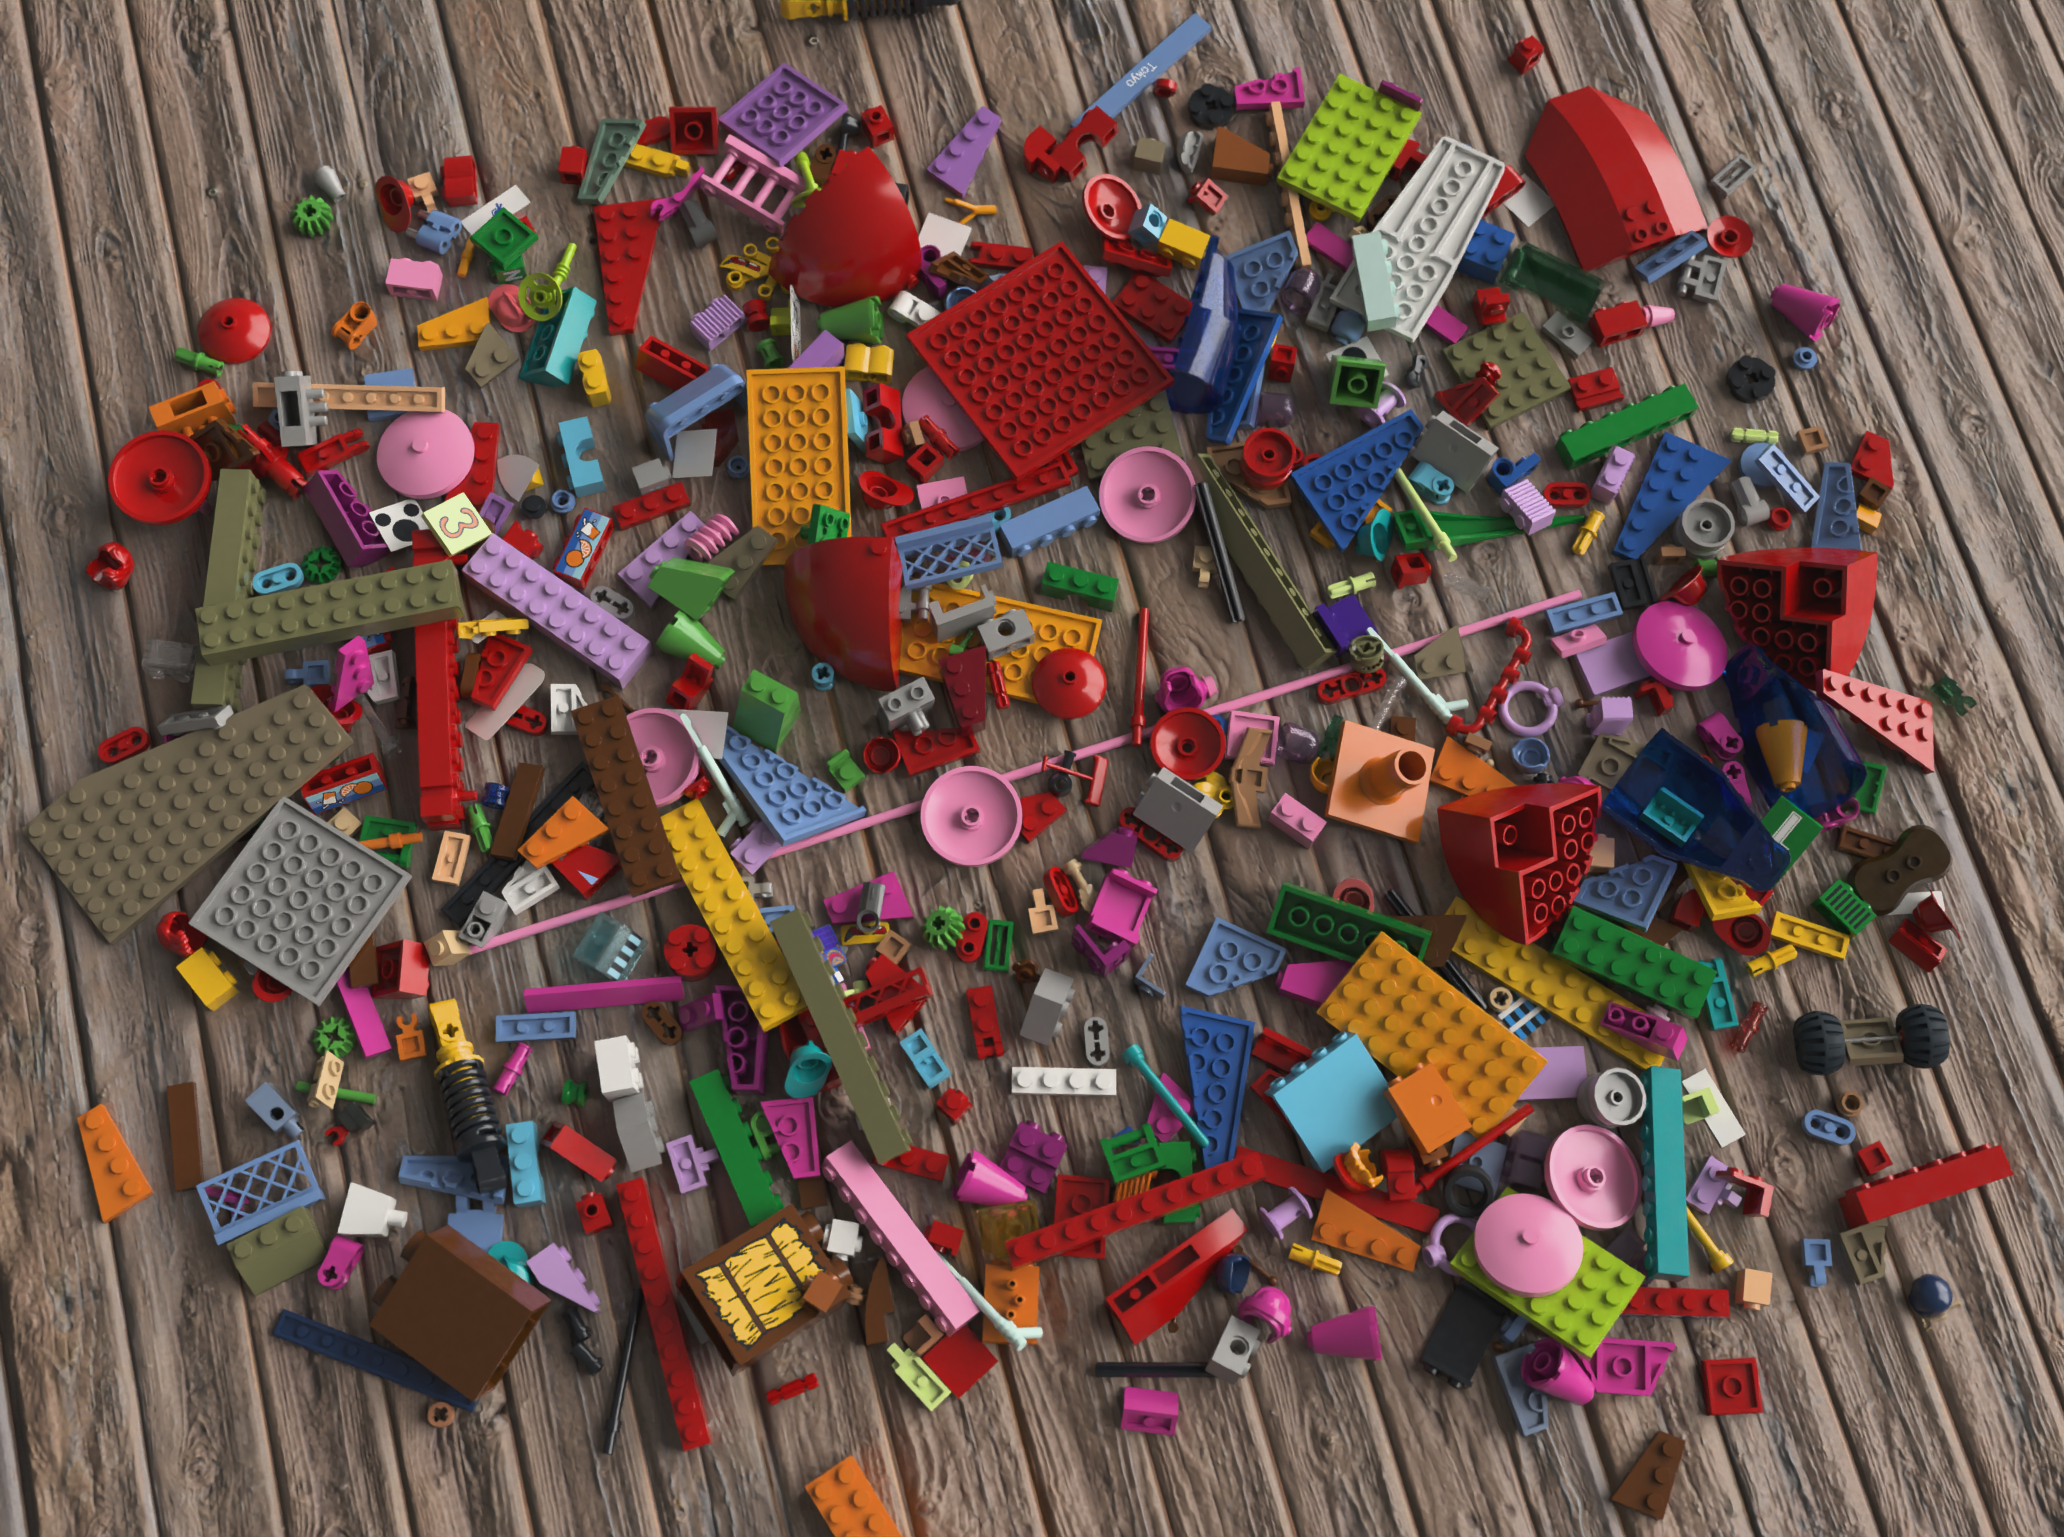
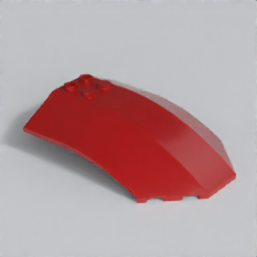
M1591 86L1547 100L1523 157L1525 156L1551 198L1583 274L1672 243L1691 230L1696 233L1708 230V225L1677 155L1662 131L1646 112Z

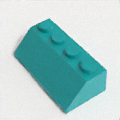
M575 286L561 290L563 298L561 309L554 318L547 321H538L518 377L519 379L552 388L570 383L582 343L588 334L589 322L595 314L594 308L597 302L595 299ZM548 308L542 309L541 314H549Z

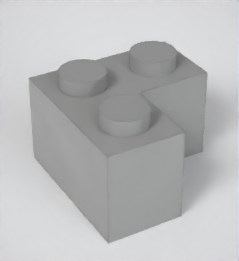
M1047 968L1044 969L1033 993L1019 1034L1020 1036L1049 1046L1052 1037L1058 1038L1062 1023L1058 1022L1060 1016L1065 1017L1075 990L1071 989L1074 978Z
M644 1092L614 1100L613 1107L617 1133L631 1173L662 1164L661 1153L665 1152L661 1136L656 1137L655 1135L658 1127L654 1117L656 1115L652 1101H646Z

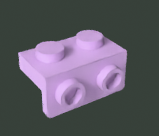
M758 819L747 829L750 833L744 839L739 837L730 846L732 850L729 855L732 860L735 859L751 875L781 846L764 821L760 822Z

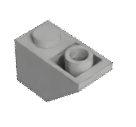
M483 891L458 937L477 947L483 948L499 933L512 909L506 901Z

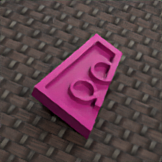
M1300 67L1294 68L1291 73L1284 75L1281 72L1274 74L1271 79L1264 81L1257 79L1234 86L1236 110L1269 109L1271 102L1280 101L1281 109L1304 108L1305 97Z
M359 635L338 650L334 671L338 676L337 681L331 687L334 697L328 703V707L334 713L361 693L367 692L374 684L366 641Z
M894 871L868 881L886 885L880 917L881 922L893 919H914ZM863 884L823 900L833 925L857 924ZM867 915L862 918L861 923L876 920L874 917Z
M813 1096L760 1102L793 1179L820 1177Z

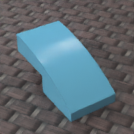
M921 1028L899 1042L929 1090L951 1076L949 1069Z

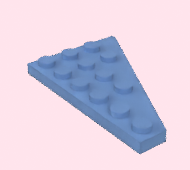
M727 725L723 756L719 761L782 847L865 816L866 809L864 806L857 807L847 801L844 794L834 791L829 785L815 777L810 779L800 773L797 766L787 763L782 757L768 749L763 751L753 745L750 738L740 735L735 729Z

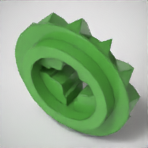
M331 1017L321 1021L318 1028L314 1030L315 1035L312 1040L316 1050L322 1056L328 1050L337 1058H341L353 1049L356 1035L349 1021L344 1018ZM338 1030L337 1035L344 1041H334L330 1045L331 1040L326 1034H334Z

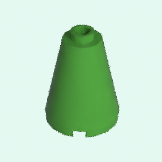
M871 296L822 312L821 317L817 318L818 331L823 332L826 330L838 339L882 344L880 339L884 338L885 325L884 314L879 312L877 305H882L879 297Z
M680 609L675 614L672 622L667 625L660 635L655 647L660 651L685 661L695 653L719 670L726 660V657L723 656L725 650L699 621H696Z

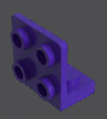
M1350 595L1328 608L1322 603L1314 609L1313 615L1335 647L1337 658L1349 652V644L1353 639L1367 635L1366 630L1369 627L1373 628L1378 634L1377 629L1354 595Z

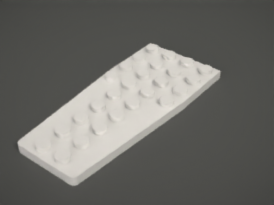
M1448 136L1442 137L1372 232L1380 231L1382 240L1386 239L1388 254H1385L1386 261L1390 260L1392 275H1389L1390 282L1395 283L1396 296H1393L1394 304H1399L1400 317L1396 318V327L1385 330L1414 343L1448 287L1504 173L1505 164ZM1353 260L1330 297V303L1344 310L1352 309L1360 313L1365 320Z

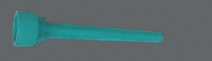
M1134 1044L1126 1049L1121 1055L1125 1063L1139 1070L1199 1146L1202 1148L1208 1147L1209 1140L1146 1064L1144 1061L1145 1057L1143 1056L1144 1052L1138 1044Z

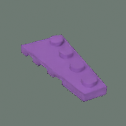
M982 106L926 169V174L963 199L979 164H981L987 148L990 146L1001 124V118Z

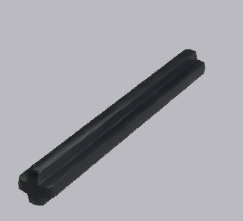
M1097 1362L1095 1364L1096 1377H1216L1205 1371L1208 1362Z

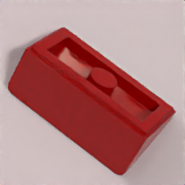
M1907 918L1903 919L1888 940L1891 945L1928 973L1941 962L1947 951L1945 947Z

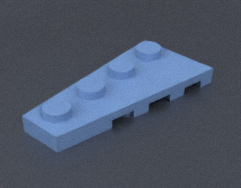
M1825 462L1811 548H1837L1862 551L1850 463Z

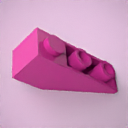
M1609 1002L1600 1022V1025L1653 1053L1675 1061L1679 1060L1688 1040L1683 1026L1613 1002Z

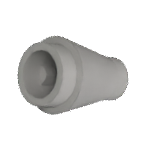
M323 166L314 173L315 184L328 194L335 203L342 201L346 197V193L334 169H331L329 166Z

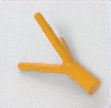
M944 198L946 203L972 210V213L958 222L963 225L976 215L996 214V205H972L957 199Z

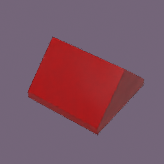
M716 106L669 107L672 154H719V122Z

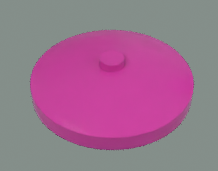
M1677 601L1658 602L1648 607L1637 619L1633 627L1632 643L1639 662L1652 677L1668 687L1682 691L1702 690L1713 684L1726 667L1728 652L1721 631L1705 613L1693 606H1686Z

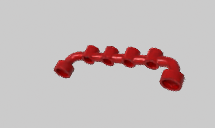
M1513 616L1506 626L1505 634L1512 638L1519 635L1522 638V642L1515 649L1508 666L1503 669L1499 681L1492 688L1486 703L1480 708L1475 721L1470 725L1463 724L1464 719L1454 714L1448 722L1446 733L1455 737L1458 733L1467 735L1470 732L1474 734L1485 723L1489 725L1493 723L1497 715V711L1493 710L1497 703L1501 705L1505 703L1509 694L1505 690L1509 683L1512 685L1517 683L1521 673L1517 671L1520 663L1526 666L1532 656V652L1528 651L1532 643L1531 634L1528 629L1522 626V620Z

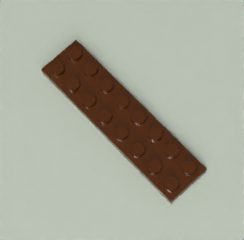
M617 695L571 710L632 898L681 882L682 879L620 696Z

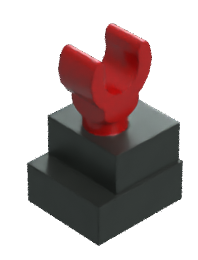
M352 1101L337 1115L343 1124L329 1128L325 1135L330 1137L337 1132L339 1137L333 1145L339 1147L344 1143L348 1132L356 1133L360 1128L368 1130L375 1122L359 1103Z

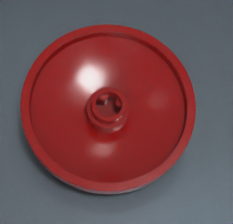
M167 430L144 433L126 443L113 459L108 475L110 494L121 511L132 520L151 526L170 525L189 517L205 501L212 482L211 465L201 447L188 436Z

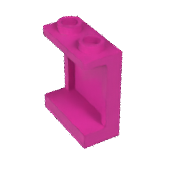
M1112 868L1103 878L1084 928L1110 941H1116L1118 944L1125 940L1132 948L1139 941L1141 936L1138 934L1150 901L1157 894L1158 890L1152 887V884L1146 880H1137L1129 876L1130 874L1124 869Z

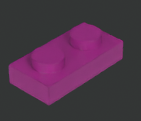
M712 993L680 1006L679 1018L682 1032H692L723 1020L720 994Z

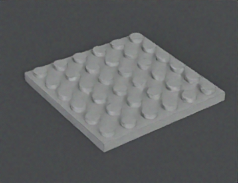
M284 796L278 801L188 924L320 1007L412 876Z

